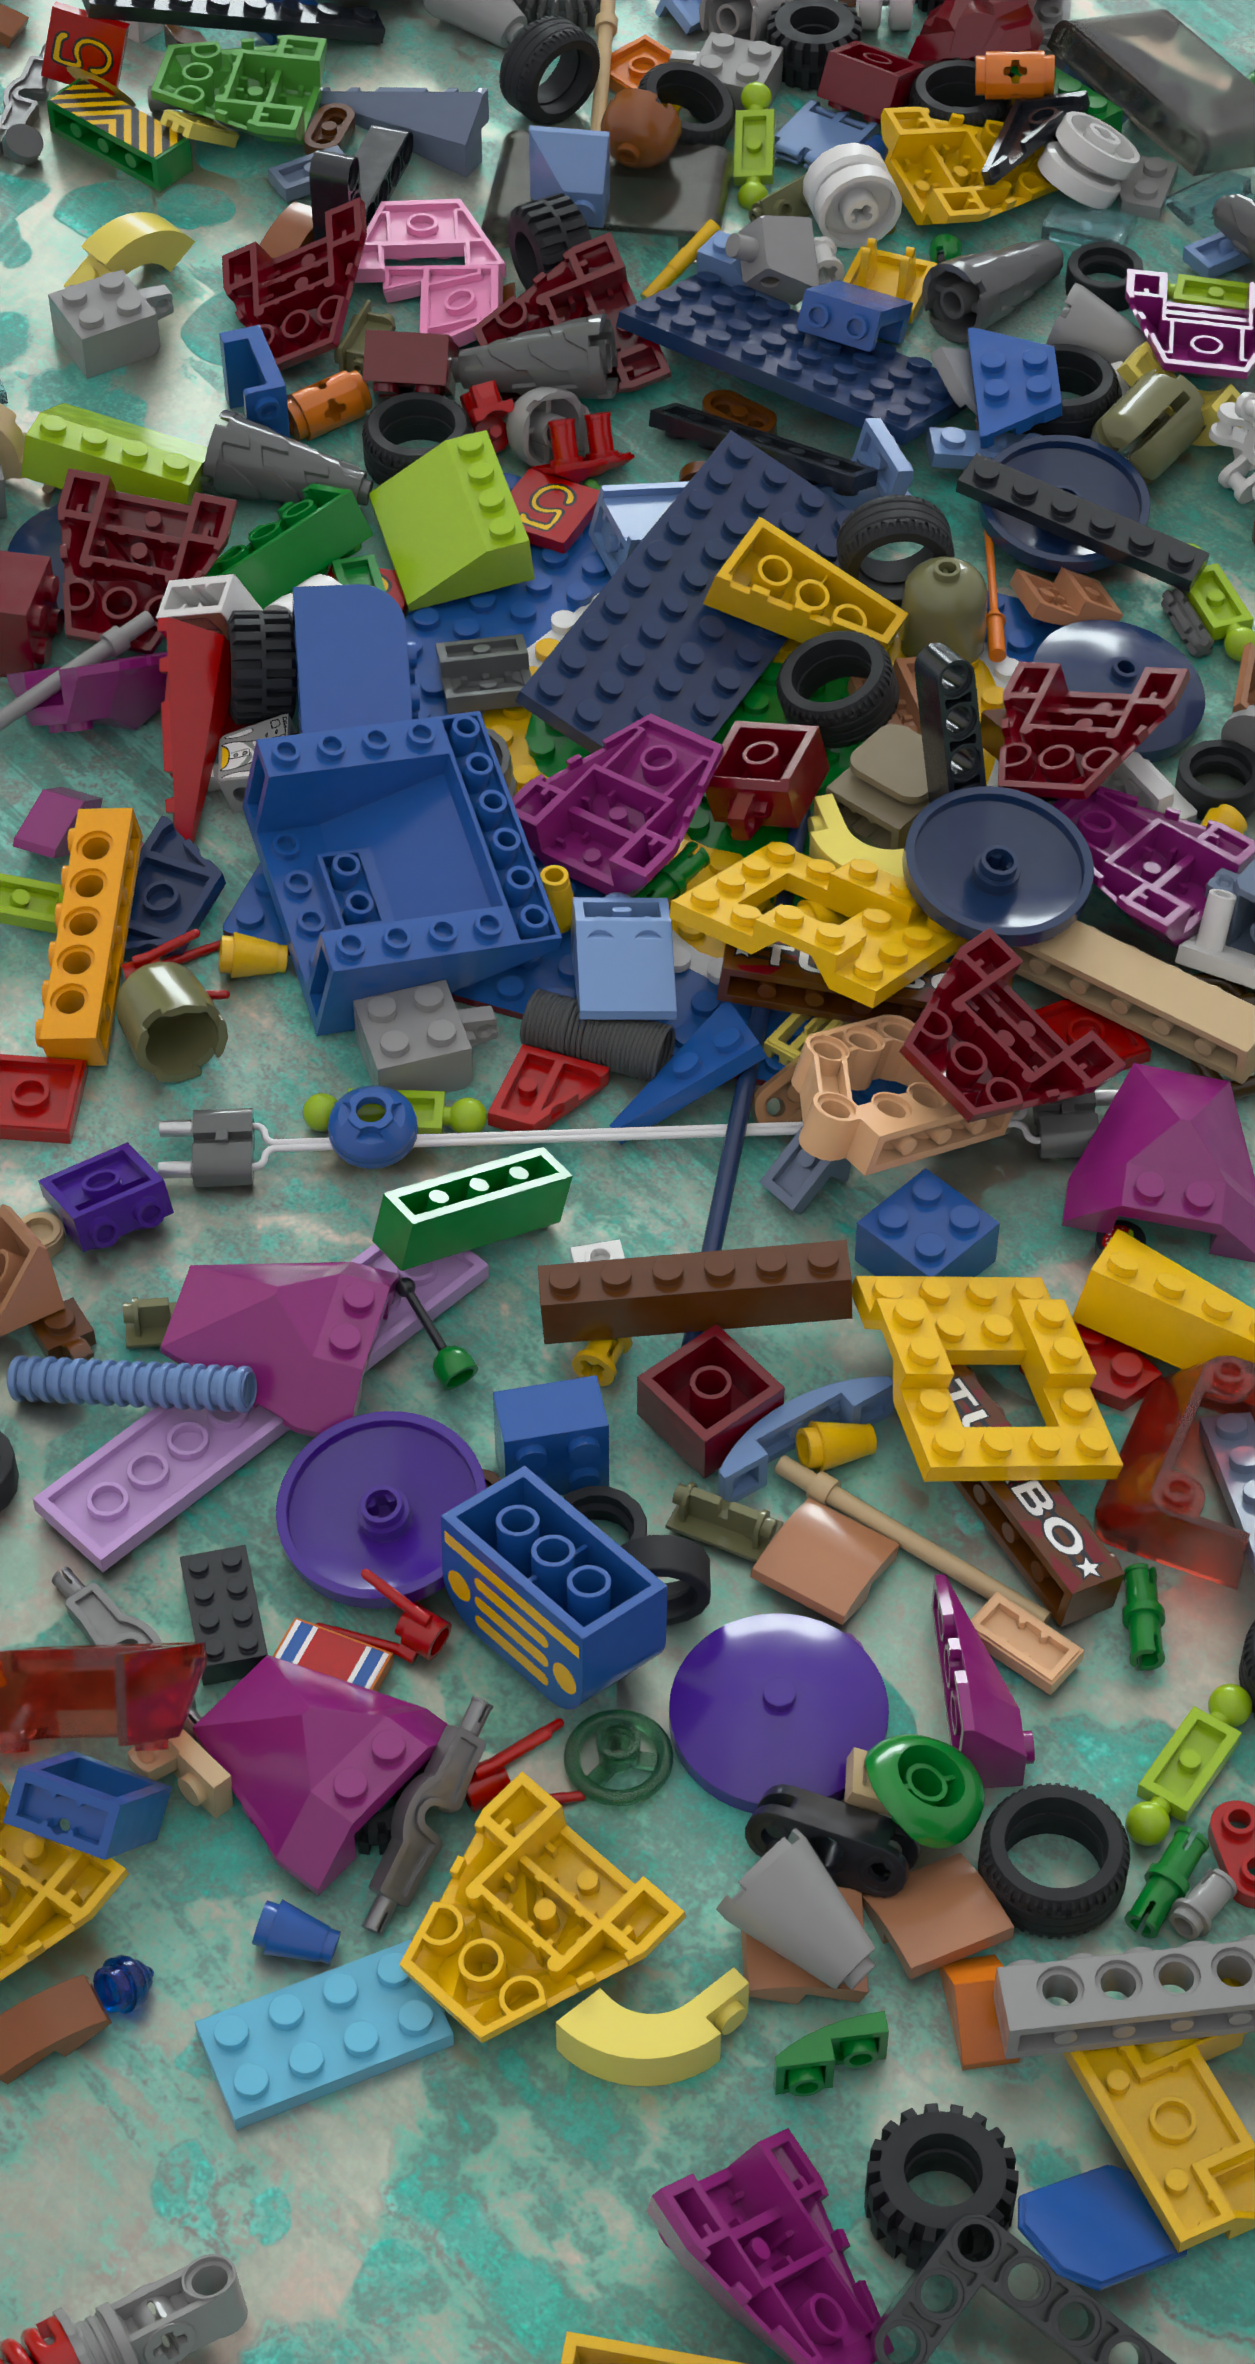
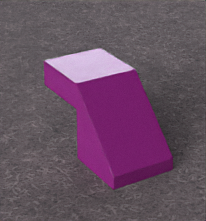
M65 787L42 790L15 835L13 847L51 858L69 856L68 832L70 828H75L78 809L101 808L103 798Z

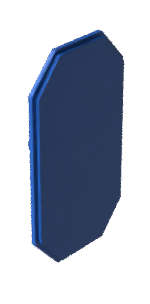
M1107 2164L1022 2194L1018 2198V2230L1058 2276L1094 2290L1101 2291L1182 2259L1187 2255V2249L1180 2253L1177 2252L1133 2174L1119 2167Z

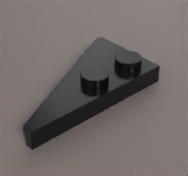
M1087 91L1044 95V97L1032 99H1015L981 171L984 185H995L1055 136L1056 130L1066 113L1071 111L1083 113L1090 105Z

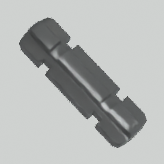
M1175 588L1172 591L1166 590L1162 594L1164 599L1161 605L1166 614L1170 616L1169 619L1184 643H1187L1186 647L1191 655L1196 658L1202 655H1210L1213 651L1212 645L1214 640L1207 629H1205V625L1192 604L1188 602L1189 599L1184 591L1179 588Z

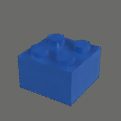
M925 1168L857 1222L854 1260L875 1276L977 1277L996 1261L1000 1223Z
M597 1375L493 1392L495 1454L501 1479L526 1466L559 1495H566L569 1492L586 1486H609V1424Z

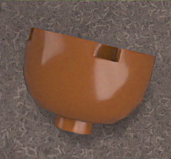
M637 88L619 91L615 98L610 100L602 117L601 131L610 132V155L626 167L640 170L651 169L667 160L682 133L681 119L675 108L669 103L667 108H665L656 101L658 95L651 91Z

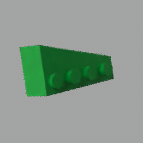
M311 483L302 490L305 497L304 500L296 504L287 502L277 510L280 517L278 521L258 525L248 533L250 543L247 546H232L215 561L205 577L234 574L263 610L280 597L289 593L292 594L293 587H297L310 577L317 574H326L329 570L327 566L332 563V560L347 558L359 552L362 548L361 543L372 537L373 533L352 490Z

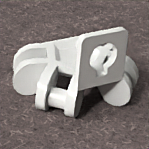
M1252 392L1242 393L1237 398L1236 403L1226 402L1221 404L1217 412L1219 422L1212 424L1208 433L1209 438L1216 444L1230 446L1233 449L1235 460L1221 471L1218 482L1224 488H1232L1234 490V498L1240 504H1246L1253 499L1255 500V472L1247 479L1245 478L1249 471L1255 469V393Z

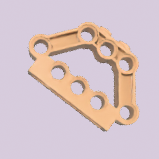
M892 1014L858 1021L809 1035L805 1040L791 1079L792 1086L800 1094L803 1127L798 1140L803 1150L821 1160L835 1161L846 1158L864 1176L1003 1136L1013 1112L968 1123L899 1052L915 1023L902 1016ZM879 1078L908 1086L906 1092L902 1094L878 1092L873 1095L871 1102L859 1106L852 1099L851 1090H865L869 1088L872 1080Z

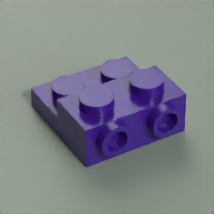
M128 1142L38 1180L43 1197L61 1216L67 1235L83 1252L110 1247L117 1242L120 1236L136 1229L142 1230L156 1227L163 1221L164 1217L174 1213L164 1179Z

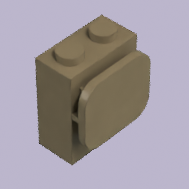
M889 724L878 729L852 752L850 767L826 787V794H833L848 830L861 842L881 849H903L913 821L929 804L922 735L906 726Z

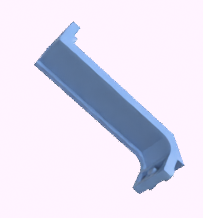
M866 418L851 460L878 469L876 486L859 491L856 496H842L834 493L833 487L824 484L814 485L851 511H854L862 504L879 497L911 495L908 487L912 484L914 470L882 419ZM689 481L601 486L588 534L612 577Z

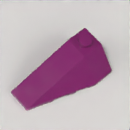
M934 1575L931 1607L950 1745L961 1751L973 1763L982 1779L984 1788L1023 1786L1026 1764H1034L1035 1761L1033 1733L1031 1730L1023 1731L1020 1709L946 1575Z

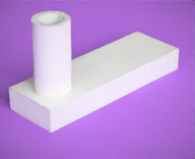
M1211 889L1208 893L1198 935L1179 945L1175 963L1255 989V955L1225 945L1237 896L1225 890Z

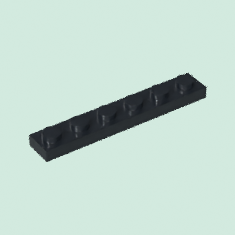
M676 402L650 410L649 426L665 431L664 435L668 438L677 440L689 439L698 442L697 446L701 449L714 451L732 430L812 485L824 484L833 487V492L838 495L856 496L859 491L876 486L877 468Z
M975 454L957 480V493L1185 592H1190L1207 566L1210 553L981 454Z

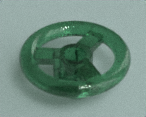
M612 1709L593 1714L574 1728L566 1742L563 1761L570 1782L585 1797L608 1806H628L649 1799L665 1785L672 1771L674 1753L668 1735L656 1721L636 1711ZM598 1731L596 1735V1749L599 1755V1764L586 1775L580 1763L581 1748L585 1741ZM639 1731L650 1738L657 1754L641 1751ZM615 1750H622V1751H625V1752L617 1753V1752H613V1751H615ZM630 1769L653 1772L643 1783L632 1788L615 1790L603 1787L615 1774H622Z

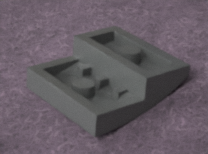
M523 634L435 643L447 714L521 706L515 700L520 690L532 677L529 669L528 650Z

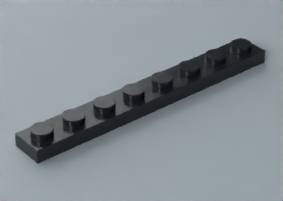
M82 0L88 18L374 43H383L386 30L378 12L365 6H356L353 9L337 7L330 3H320L318 5L301 4L295 0H283L282 2L265 0Z

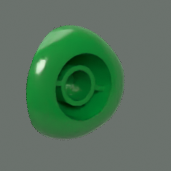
M901 1734L880 1741L867 1752L865 1757L867 1774L876 1796L891 1815L892 1821L899 1825L913 1840L926 1847L949 1848L961 1843L972 1833L984 1808L985 1791L977 1769L961 1751L945 1742L927 1736Z

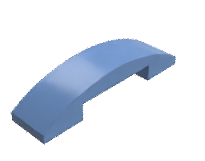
M876 1376L833 1383L802 1394L770 1412L741 1437L725 1458L719 1470L718 1496L729 1502H737L766 1486L768 1463L795 1449L798 1429L807 1427L811 1421L870 1423L873 1426L891 1416L894 1410L892 1378L890 1376Z

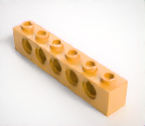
M133 808L78 809L75 828L69 829L68 850L70 860L69 865H64L61 872V883L64 891L62 903H57L55 908L57 937L56 941L50 942L48 949V959L51 967L49 980H44L42 984V1002L45 1008L43 1019H37L35 1025L36 1044L39 1048L44 1049L46 1057L87 1060L88 1066L107 1065L116 1010L115 1002L118 996L122 972L121 964H123L143 839Z

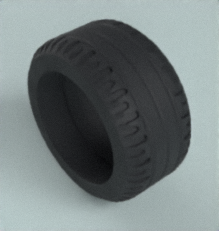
M556 15L541 17L525 26L509 44L500 68L499 84L501 93L512 107L535 123L550 125L560 122L579 110L592 93L600 69L599 49L593 38L570 20ZM560 55L558 64L545 82L539 85L548 66Z
M950 60L934 64L914 78L909 92V107L928 108L930 118L949 121L952 113L964 115L963 124L983 127L987 119L1005 122L1010 111L1011 98L985 100V95L975 96L976 62Z
M670 62L651 68L643 76L637 89L655 93L658 95L656 101L660 104L669 103L682 106L697 116L703 123L695 124L681 120L682 133L672 153L665 161L680 165H699L710 161L722 150L735 122L736 108L730 92L716 76L693 64Z
M1051 344L1050 346L1055 348L1060 391L1073 393L1081 397L1062 399V416L1046 423H1038L1022 434L1036 433L1042 436L1069 435L1091 439L1094 425L1117 402L1119 384L1115 369L1104 357L1088 348L1072 344Z
M411 392L396 395L383 401L371 410L363 425V454L368 474L377 484H383L445 440L473 433L471 420L467 412L460 405L438 394ZM412 440H429L439 443L435 446L420 449L397 446Z
M911 495L883 496L857 507L843 521L836 542L839 568L898 607H902L907 576L918 564L935 557H955L951 530L945 515L931 502ZM894 542H913L924 546L912 556L895 561H880L867 557L869 553L878 547Z
M856 631L828 632L807 640L788 655L784 664L781 665L777 676V696L787 724L819 726L824 748L828 749L849 747L867 740L878 729L888 724L892 715L895 714L899 702V684L889 654L873 637L860 632L857 633ZM843 677L867 679L862 687L846 698L833 702H813L809 700L814 692L830 681Z
M1051 1783L1031 1785L1027 1789H1019L1018 1792H1013L1010 1797L1004 1798L990 1814L982 1832L978 1873L998 1899L1014 1928H1019L1022 1932L1027 1931L1032 1936L1034 1934L1038 1935L1040 1938L1048 1936V1939L1053 1937L1062 1939V1937L1071 1938L1074 1935L1077 1937L1081 1933L1086 1934L1090 1930L1097 1928L1098 1925L1103 1924L1118 1907L1125 1891L1130 1865L1129 1840L1125 1828L1116 1813L1110 1809L1108 1804H1104L1102 1799H1097L1096 1795L1089 1794L1084 1789L1082 1791L1078 1790L1076 1786L1072 1788L1068 1784H1065V1786H1061L1060 1783H1055L1054 1785H1051ZM1039 1834L1062 1835L1077 1841L1089 1850L1096 1859L1100 1871L1090 1880L1077 1886L1068 1888L1047 1887L1037 1884L1022 1875L1010 1861L1007 1852L1019 1841L1030 1836Z

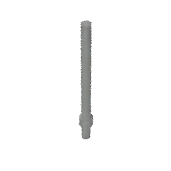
M143 611L120 628L113 626L100 635V641L60 669L98 664L110 656L113 658L118 657L131 647V641L155 626L153 617L148 611ZM59 670L0 709V731L61 690Z

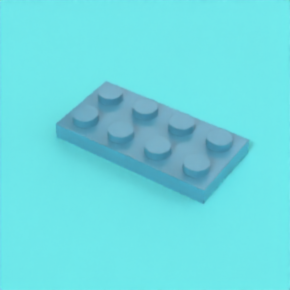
M411 1939L195 2022L196 2033L236 2130L454 2046V2034L442 2007L401 1970L400 1962L412 1942Z

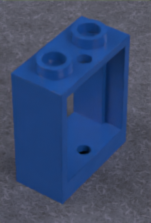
M70 1751L18 1768L3 1823L107 1860L157 1840L172 1786L81 1753ZM63 1818L67 1819L70 1823L68 1831H64L60 1826Z

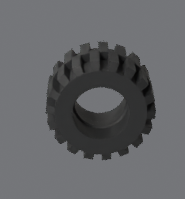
M793 0L781 3V7H775L767 19L766 42L770 45L784 48L782 82H785L786 86L792 88L798 87L801 90L809 91V89H815L818 91L829 51L856 40L861 42L862 21L861 17L857 16L858 13L853 8H848V4L834 0Z
M558 193L516 206L511 210L508 219L510 253L518 277L525 290L534 285L532 279L542 271L547 274L563 261L562 255L570 248L592 239L580 210L569 196H565L564 193Z
M288 610L232 611L228 620L227 640L230 643L231 697L229 709L234 723L257 724L289 713L292 720L296 705V653L294 625Z
M938 2103L925 2104L924 2113L917 2115L913 2108H910L901 2113L900 2125L890 2120L882 2128L881 2140L875 2139L870 2150L864 2203L866 2218H871L870 2230L876 2241L886 2238L885 2251L895 2259L901 2253L906 2255V2266L914 2270L917 2269L948 2224L956 2217L965 2214L984 2215L994 2220L1007 2231L1008 2227H1011L1019 2182V2171L1015 2170L1016 2156L1012 2147L1004 2148L1005 2135L998 2127L990 2131L986 2129L987 2118L978 2112H975L972 2118L962 2115L964 2106L951 2104L950 2112L939 2111ZM930 2171H943L962 2179L971 2188L974 2195L957 2205L937 2206L919 2198L911 2190L908 2183L920 2174ZM971 2224L960 2232L958 2237L960 2253L970 2261L973 2257L976 2260L981 2259L986 2254L989 2248V2238L982 2227Z

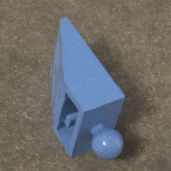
M621 892L610 893L604 898L573 897L571 955L580 1019L676 1020L677 1004L671 918H669L668 898H630Z

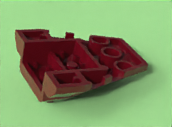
M945 0L942 5L930 11L920 35L916 37L908 59L925 65L926 69L934 64L955 60L956 58L975 62L974 57L985 55L986 51H1037L1045 36L1033 9L1037 0Z
M360 197L325 212L326 237L274 259L256 241L222 256L223 288L226 295L234 302L237 308L235 314L245 327L260 325L279 371L338 348L367 237L365 202Z
M611 232L570 248L562 255L563 261L547 274L542 271L532 279L534 285L518 298L511 296L473 327L479 346H483L499 339L518 336V333L554 326L569 320L595 314H607L606 319H610L613 327L618 358V367H612V372L608 373V378L618 377L616 393L634 392L672 377L659 344L616 327L619 311L637 303L628 283L626 267ZM500 393L503 401L512 399L515 402L522 396L518 393Z
M69 468L57 507L62 535L60 555L64 566L65 582L62 583L67 639L97 644L100 641V635L113 626L120 628L143 611H148L155 621V626L131 641V647L128 651L153 654L164 639V635L158 631L156 616L169 580L200 578L207 575L228 544L238 508L237 500L194 492L191 505L117 492L111 476Z
M1019 662L1003 691L1006 718L1001 721L1004 746L1000 747L998 787L1018 790L1038 798L1051 797L1055 799L1086 800L1177 707L1191 678L1189 670L1145 667L1132 694L1078 692L1068 690L1061 663Z
M990 927L959 948L950 966L935 988L929 1002L899 1050L903 1057L968 1123L1093 1093L1120 1073L1127 1065L1093 1030L1071 1046H1068L1008 985L1024 961Z

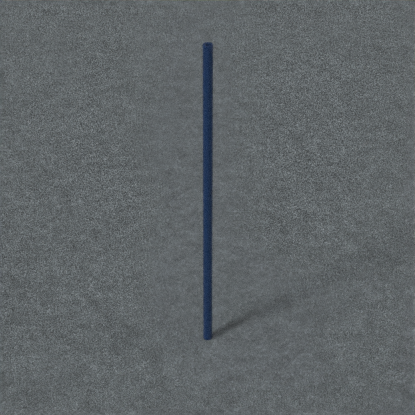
M809 809L798 828H789L786 842L801 854L804 851L808 832V817H811ZM785 889L775 895L773 908L780 904L793 905L795 894ZM752 1006L748 1027L763 1048L771 1009ZM760 1062L738 1074L701 1252L722 1250ZM705 1331L684 1333L681 1347Z

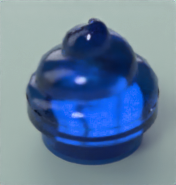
M121 1954L107 1959L102 1968L95 1972L93 1986L105 2010L111 2013L119 2011L128 2014L138 2010L147 2001L149 1990L153 1984L152 1977L154 1976V1971L140 1960Z

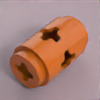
M1045 50L1019 52L986 51L985 55L976 56L975 96L985 95V100H1003L1010 98L1032 99L1054 94L1055 56L1045 55ZM1011 67H1018V72L1022 75L1019 78V83H1011V77L1008 76Z
M343 370L287 395L290 435L296 441L305 438L307 441H310L363 417L365 411L371 409L372 399L360 373L356 370L350 372Z

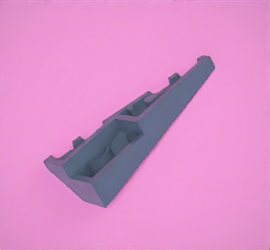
M330 87L322 89L320 108L330 103L346 104L354 110L355 125L368 131L372 125L412 131L413 153L465 178L482 163L481 129L489 121L488 89L477 88L473 92H459L458 88H448L444 92H428L427 88L379 87L375 91H361L360 87H351L347 91H331Z

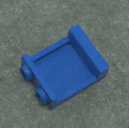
M837 280L805 289L797 329L869 352L875 349L877 338L897 344L904 342L913 302Z
M260 325L219 333L225 396L229 408L233 409L244 406L246 419L267 426L276 433L290 438L286 385Z

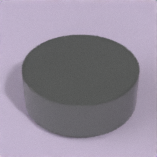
M26 124L12 125L7 130L2 142V148L6 156L13 162L21 165H29L36 162L44 145L40 133L35 128Z

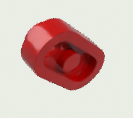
M1227 1801L1219 1805L1211 1815L1208 1840L1219 1869L1227 1873L1237 1886V1894L1233 1899L1242 1906L1255 1909V1876L1248 1871L1255 1868V1806L1244 1801ZM1230 1822H1240L1247 1827L1243 1829L1235 1828Z

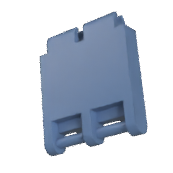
M811 99L775 134V150H778L775 152V157L799 165L802 161H807L804 164V168L809 169L810 165L822 153L837 145L848 143L863 144L872 136L878 135L880 124L875 122L866 124L850 118V113L840 111L837 113L820 107V102Z

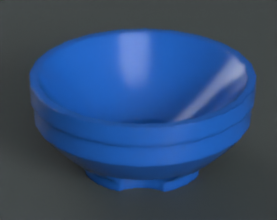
M362 1086L346 1093L335 1103L330 1113L328 1124L329 1140L333 1150L347 1163L359 1168H384L400 1161L412 1150L418 1134L417 1117L411 1103L398 1091L386 1086ZM366 1104H378L386 1110L383 1118L376 1122H365L357 1116L358 1110Z

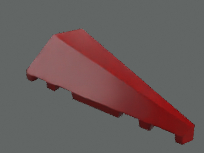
M171 617L158 618L157 624L158 631L167 640V656L159 659L160 672L167 674L165 701L161 702L164 771L173 778L174 797L165 800L166 813L173 814L175 830L185 840L190 839L194 843L231 697L230 643L223 634Z

